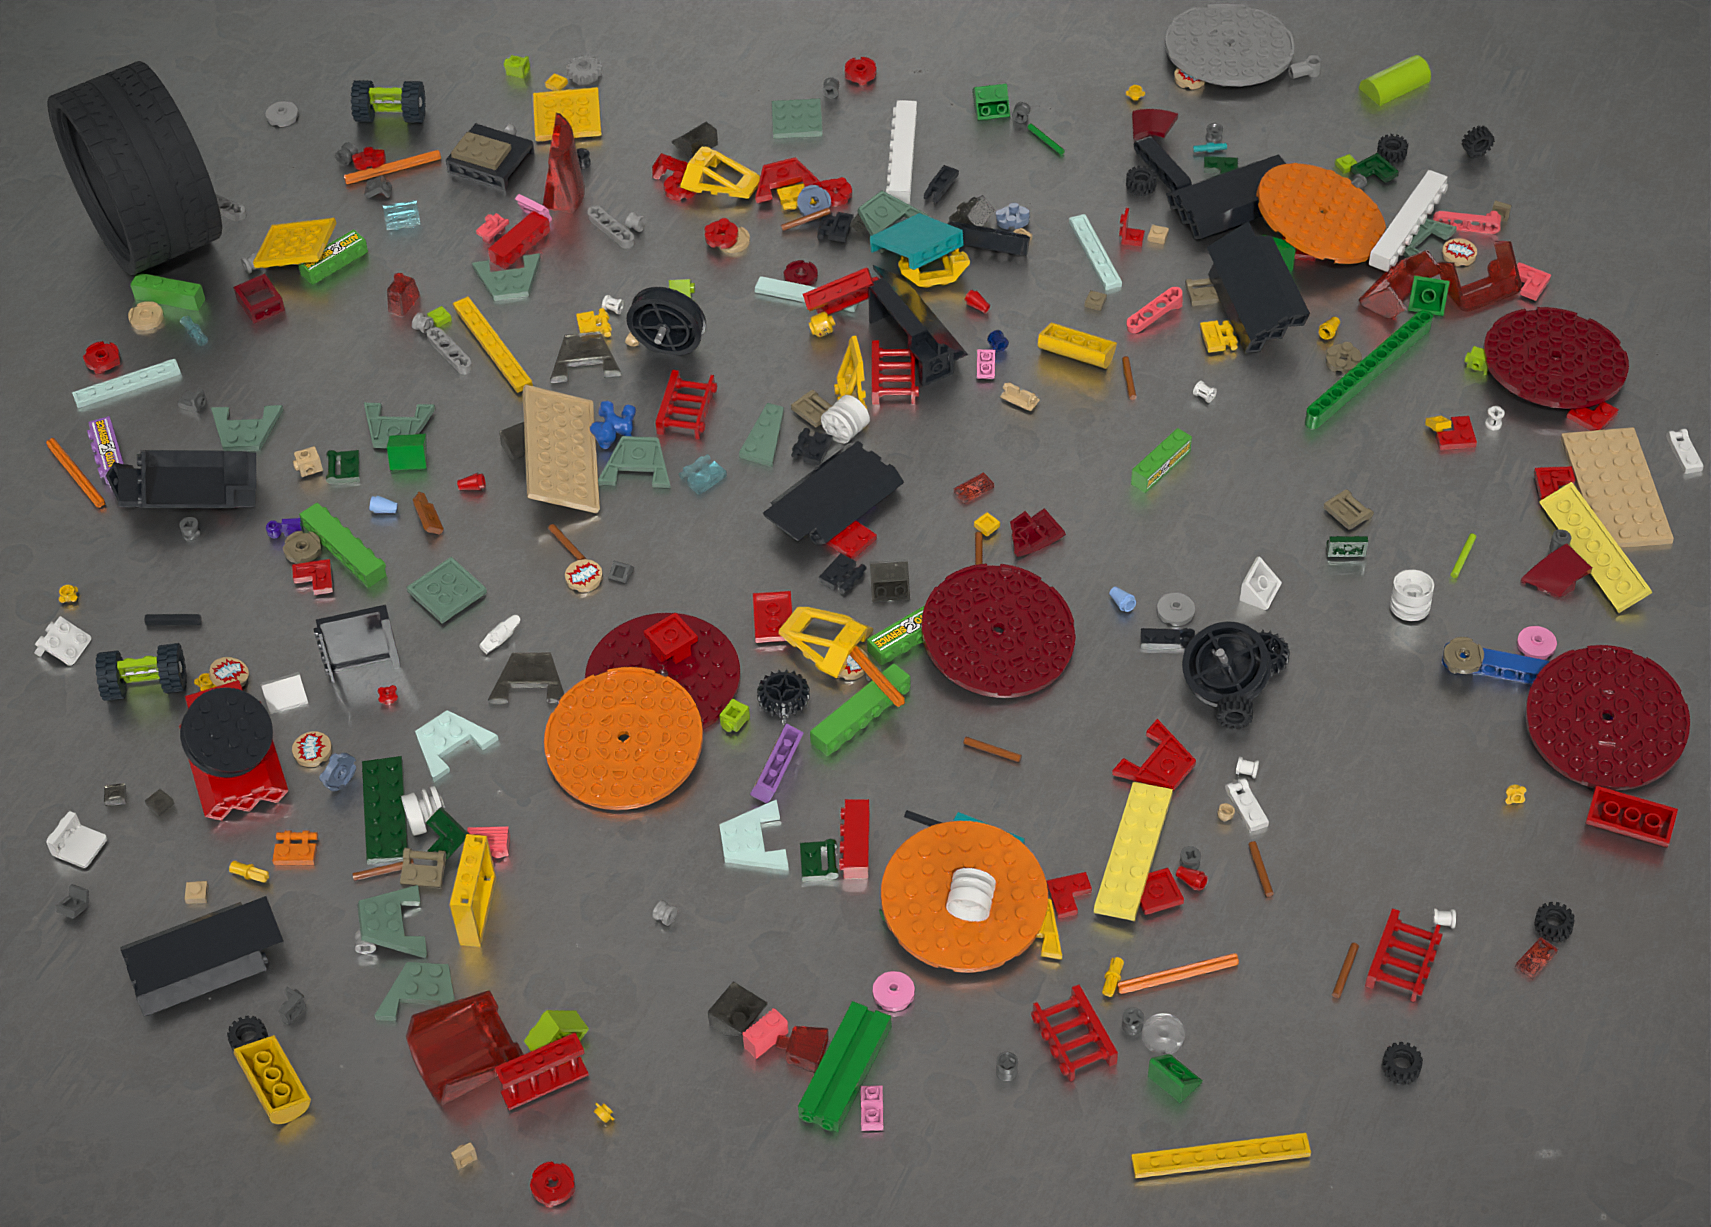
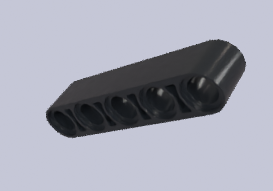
M1151 136L1134 142V150L1151 170L1155 171L1160 180L1171 191L1192 184L1189 176Z
M955 221L948 222L949 225L963 230V245L1017 255L1028 254L1030 236Z

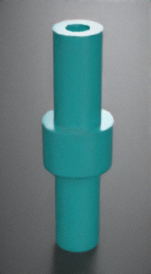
M1210 142L1206 143V145L1193 146V152L1206 151L1207 153H1212L1215 150L1227 149V143L1214 144Z

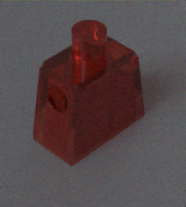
M396 273L393 276L394 281L387 288L388 311L404 317L419 298L420 293L413 278L402 273Z
M795 1026L790 1037L778 1035L776 1048L786 1050V1061L788 1063L815 1073L828 1045L829 1030L828 1028Z

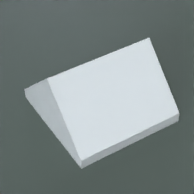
M1260 556L1256 557L1242 583L1240 601L1267 610L1282 582Z
M299 672L261 683L270 714L308 703Z

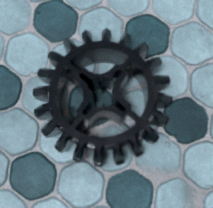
M1262 629L1258 634L1263 639L1270 653L1272 663L1270 677L1272 678L1274 673L1279 675L1281 670L1284 671L1286 665L1289 663L1290 649H1288V643H1285L1284 638H1279L1278 633L1273 635L1271 630L1266 633Z
M787 669L785 672L778 670L777 673L771 671L770 676L765 675L764 680H760L757 688V699L761 708H764L766 713L771 712L772 717L778 714L779 718L782 715L789 717L790 714L796 716L797 711L802 712L803 707H807L810 698V688L806 679H803L801 674L796 675L795 670L791 673Z

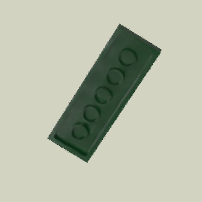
M402 756L362 761L367 863L373 864L402 860L404 848H408L406 813L401 796L405 795Z

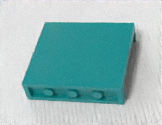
M918 213L870 236L871 252L874 253L882 248L909 258V268L915 270L962 247L963 230Z

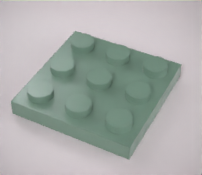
M820 98L772 101L773 139L823 136Z
M452 557L406 587L407 592L441 623H444L487 593L486 587Z

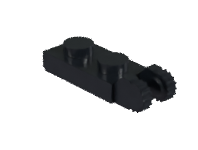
M943 165L929 183V187L924 193V199L928 200L934 191L936 194L933 197V202L938 203L942 195L945 194L959 175V170Z
M1141 628V648H1186L1195 636V630L1190 628H1183L1181 630Z

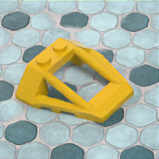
M702 146L689 161L680 188L697 193H702V190L711 191V194L717 195L718 192L729 193L728 196L749 199L758 188L760 176L722 153ZM722 161L744 176L735 185L708 167L716 168ZM703 173L726 187L703 183Z
M958 248L950 252L952 256L948 257V254L941 256L944 270L920 273L919 268L915 270L909 268V258L902 255L898 266L902 275L919 287L928 288L932 285H947L950 282H954L970 264V260L964 251L959 252Z
M851 336L837 374V384H834L835 395H839L837 397L838 401L844 395L852 396L854 388L857 386L858 400L867 409L865 401L862 399L866 398V392L861 388V381H864L863 360L857 336Z
M797 607L780 628L779 634L793 647L797 646L803 652L804 657L815 662V666L819 670L838 678L846 667L849 654L859 641L865 642L874 628L847 615L810 607ZM813 618L845 625L834 641L802 633ZM802 641L829 647L825 658Z

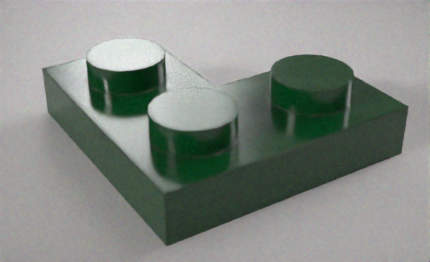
M1378 153L1352 165L1350 170L1353 174H1361L1365 178L1375 174L1385 183L1399 175V171Z
M1204 156V173H1224L1238 168V158Z
M442 807L426 822L440 836L427 851H446L447 861L465 842L466 834H469Z

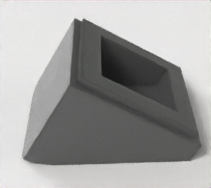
M613 561L608 579L627 583L634 567L629 564Z

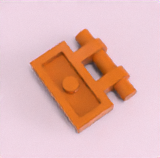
M285 830L284 832L276 833V840H284L283 844H275L272 860L274 865L315 864L317 846L316 843H310V840H318V832H310V830L292 832V830ZM292 840H302V843L292 844Z

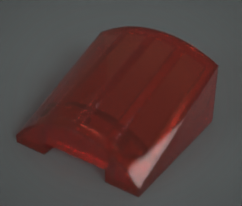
M556 113L542 205L550 210L574 213L583 201L585 183L572 127L564 116Z
M490 990L411 1016L406 1033L407 1043L422 1080L440 1106L496 1078L497 1075L494 1067L524 1055L518 1042L514 1043L503 1024L497 1012L499 1007Z

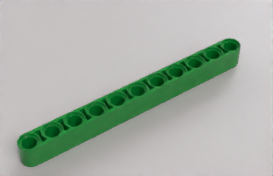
M1429 310L1417 312L1308 406L1305 426L1310 429L1319 428L1431 330L1433 313Z

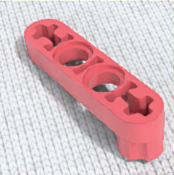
M1438 211L1433 215V220L1456 226L1457 230L1487 234H1495L1500 231L1501 215L1497 211H1491L1486 216ZM1459 219L1462 221V223L1457 224L1454 222V220ZM1474 221H1476V222H1479L1480 224H1479V225H1472L1471 223L1474 222Z
M1171 287L1127 319V330L1133 334L1139 333L1171 309H1180L1183 302L1182 290L1179 287ZM1165 303L1166 306L1163 308L1157 307V304ZM1147 312L1153 314L1151 317L1148 318L1143 316Z

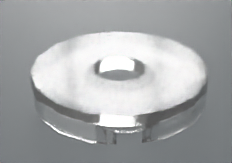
M1160 1013L1146 1020L1143 1025L1142 1038L1144 1044L1151 1051L1161 1052V1054L1165 1055L1171 1054L1182 1047L1185 1040V1028L1177 1017ZM1166 1031L1169 1033V1036L1161 1037L1158 1035V1032Z

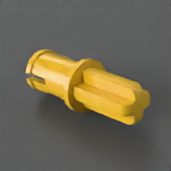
M234 860L229 866L230 873L244 876L246 880L253 879L265 883L269 879L268 871L256 868L253 864L247 865Z
M1119 957L1111 958L1109 969L1104 975L1106 980L1102 994L1108 997L1113 996L1117 983L1121 981L1120 974L1124 961Z

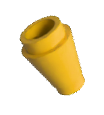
M1332 317L1319 326L1321 338L1327 340L1335 336L1340 325L1339 318Z

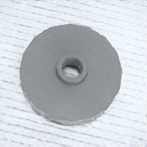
M289 101L276 102L270 105L265 113L268 123L273 126L274 124L278 125V127L289 126L299 117L297 106Z
M1168 593L1158 601L1157 614L1161 621L1166 624L1168 622L1171 626H1183L1192 620L1195 614V604L1189 596L1183 593Z

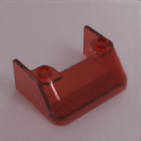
M1494 241L1497 259L1492 260L1488 264L1489 276L1464 286L1460 285L1454 262L1437 263L1441 280L1450 281L1447 294L1462 311H1473L1520 292L1522 283L1511 241Z
M1428 249L1398 261L1358 301L1363 307L1376 314L1392 319L1399 313L1407 310L1402 301L1412 291L1414 276L1432 278L1441 274L1443 270Z

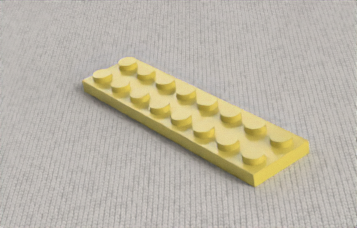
M1572 482L1539 501L1541 507L1557 529L1566 530L1571 534L1570 547L1593 567L1590 573L1618 613L1652 594L1650 587Z
M1133 782L1094 905V913L1135 921L1173 795V789Z

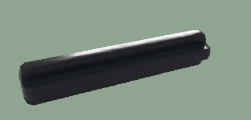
M146 614L144 618L145 625H200L202 621L200 614Z

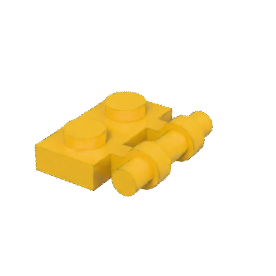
M804 184L777 189V196L783 206V210H796L798 195L804 188ZM812 198L810 204H816L817 201Z
M600 308L599 314L595 316L593 311L576 314L582 343L599 340V335L602 334L605 337L611 336L612 328L610 323H608L609 316L604 308Z
M1217 320L1200 323V330L1208 353L1226 350V345L1230 346L1231 350L1238 348V341L1236 336L1233 335L1234 330L1229 321H1223L1222 325H1219Z

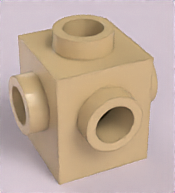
M315 446L294 452L296 460H293V465L296 471H300L302 477L323 471Z

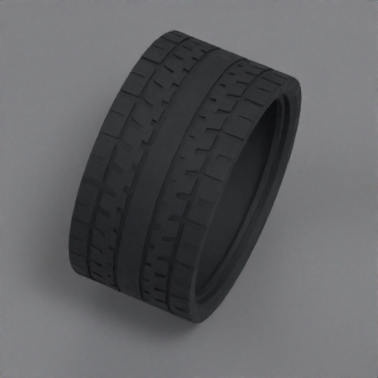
M136 61L48 97L47 108L50 123L73 185L99 236L113 258L125 272L135 275L147 268L161 264L166 260L194 250L221 237V213L200 151L170 93L147 64L142 61Z

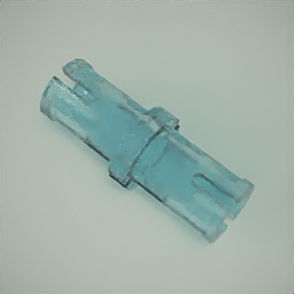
M184 316L180 323L188 331L187 334L193 337L198 345L206 344L208 338L201 331V327L195 324L190 316H186V318Z

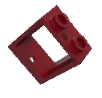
M266 274L233 287L237 301L253 324L285 311L282 297ZM264 289H268L273 296L252 306L246 299V297Z

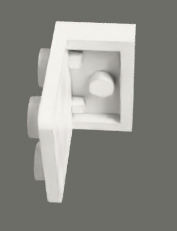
M60 616L55 623L51 621L45 630L48 632L45 637L41 635L35 643L37 649L34 653L41 657L46 650L67 665L72 666L91 641V636Z
M69 811L60 820L54 832L48 836L46 843L52 856L86 868L105 844L107 837L103 833L82 826L76 813Z

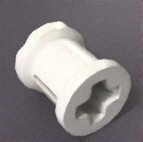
M606 295L602 302V308L615 311L616 314H621L625 303L623 299L617 300L611 298L610 295Z
M1201 380L1195 385L1193 395L1201 396L1208 403L1215 398L1217 393L1216 388H1210Z
M1493 406L1489 408V417L1485 422L1488 429L1494 431L1501 428V418L1505 414L1501 407Z
M1239 757L1236 774L1242 773L1256 778L1259 761L1252 762Z
M1433 908L1432 926L1436 927L1439 924L1455 928V909L1451 911H1438L1437 908Z

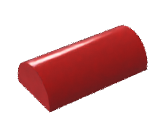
M1596 785L1585 824L1668 848L1678 809Z

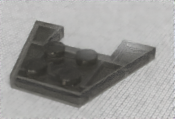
M600 331L564 335L550 381L551 383L569 382L568 367L603 364L604 378L622 376L602 334Z
M551 652L512 653L488 698L489 704H507L510 688H547V703H559V700L564 695V691Z

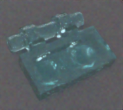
M416 201L383 206L385 221H392V223H386L387 230L394 229L396 231L399 228H413L415 225L421 224L420 218L413 219L414 217H419Z
M708 454L697 458L695 463L690 466L687 465L679 473L681 479L689 478L687 485L699 495L727 476V471L715 461L710 465L707 464L711 461ZM699 468L702 469V470L699 471L698 473H695V472H694V471H696V470L699 469Z

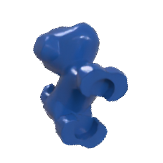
M601 402L598 414L600 417H604L605 420L604 422H594L590 426V432L595 436L601 448H610L616 438V433L622 436H632V421L636 408L632 405H625L620 417L614 413L612 402Z

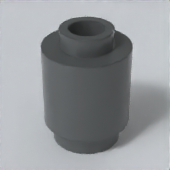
M1566 530L1554 531L1549 546L1550 552L1552 553L1565 544L1570 546L1571 534Z

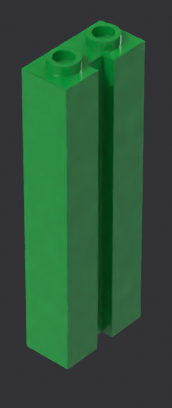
M851 1002L798 1105V1114L802 1120L821 1125L822 1128L828 1131H840L892 1027L890 1015L877 1010L873 1012L868 1010L867 1006Z

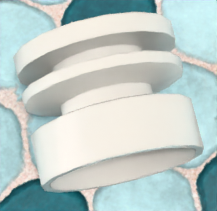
M850 395L842 396L835 402L834 406L830 407L821 416V423L827 434L833 435L835 441L843 444L848 443L870 422L867 409L858 399Z
M1415 569L1399 572L1393 582L1390 601L1391 611L1403 620L1418 621L1425 618L1431 608L1434 591L1433 579L1423 571Z
M435 786L429 787L430 797L427 796L425 789H422V799L418 800L414 792L401 796L414 837L427 833L426 822L440 807L446 811L442 797L437 792Z
M973 868L956 870L953 873L951 891L949 892L946 904L948 912L966 921L979 922L986 920L990 914L991 899L994 896L996 887L994 877L984 871Z

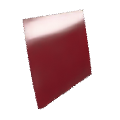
M1139 109L1133 111V139L1139 140L1147 136L1153 137L1154 135L1165 138L1177 121L1178 113L1162 109Z
M1045 508L1032 517L1024 511L1010 521L1014 553L1017 557L1045 548L1066 535L1062 527Z
M1565 544L1537 563L1521 578L1520 582L1523 584L1527 582L1536 586L1538 590L1547 592L1560 599L1574 591L1577 580L1590 574L1593 567L1568 544Z

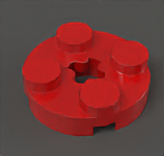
M861 57V59L857 60L852 58L845 64V78L859 85H866L877 74L876 63L868 57Z
M366 147L363 149V152L352 155L354 167L358 170H367V167L370 166L374 169L386 162V155L383 149Z
M675 171L673 175L664 181V191L669 199L681 201V198H686L688 200L697 193L679 187L685 173Z
M840 177L838 179L821 181L822 187L820 188L825 189L830 195V206L845 205L848 203V199L852 198V186L847 182L846 178Z
M721 218L719 221L705 226V241L709 246L713 248L721 246V249H726L736 244L739 237L738 227L734 223L729 222L727 218Z
M100 341L88 346L86 354L83 355L86 366L94 370L95 373L100 374L119 365L120 353L114 343L104 344V341Z
M554 1161L545 1162L534 1170L530 1188L533 1197L538 1202L542 1203L545 1207H553L568 1200L575 1192V1179L572 1170L566 1164L554 1163ZM549 1180L553 1182L558 1181L555 1187H548Z

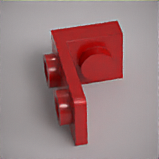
M661 153L652 165V178L659 180L662 174L666 173L667 169L685 173L688 163Z
M1126 208L1125 213L1121 214L1120 224H1123V227L1120 226L1119 237H1122L1121 244L1142 247L1145 230L1128 228L1129 208Z

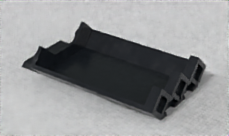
M1278 154L1168 192L1166 196L1170 209L1178 208L1182 224L1190 223L1195 240L1263 217L1258 207L1259 199L1256 195L1258 185L1269 170L1286 164V162Z
M1248 221L1206 247L1213 260L1208 276L1245 353L1261 352L1266 340L1282 339L1288 327L1305 325L1310 312L1272 235L1256 236Z
M855 441L847 444L770 502L772 506L765 510L763 515L796 541L801 540L809 533L812 542L816 545H822L830 541L905 482L893 465H886L880 461L882 457L872 450L866 451L862 448L863 444L861 442Z
M267 896L243 905L241 902L121 946L120 950L126 963L137 1001L145 1017L265 971V964L268 963L265 952H260L259 950L283 942V938Z

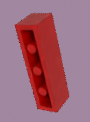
M533 210L488 248L490 261L503 269H507L550 232L549 219Z
M845 799V807H841V820H844V824H840V836H844V841H840V853L844 854L843 858H839V871H843L844 879H868L869 799Z

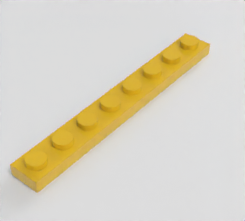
M467 296L453 302V308L514 390L519 393L523 391L525 385L533 386L532 380L471 299Z
M1299 1133L1131 1154V1162L1135 1178L1310 1157L1311 1150L1307 1134Z

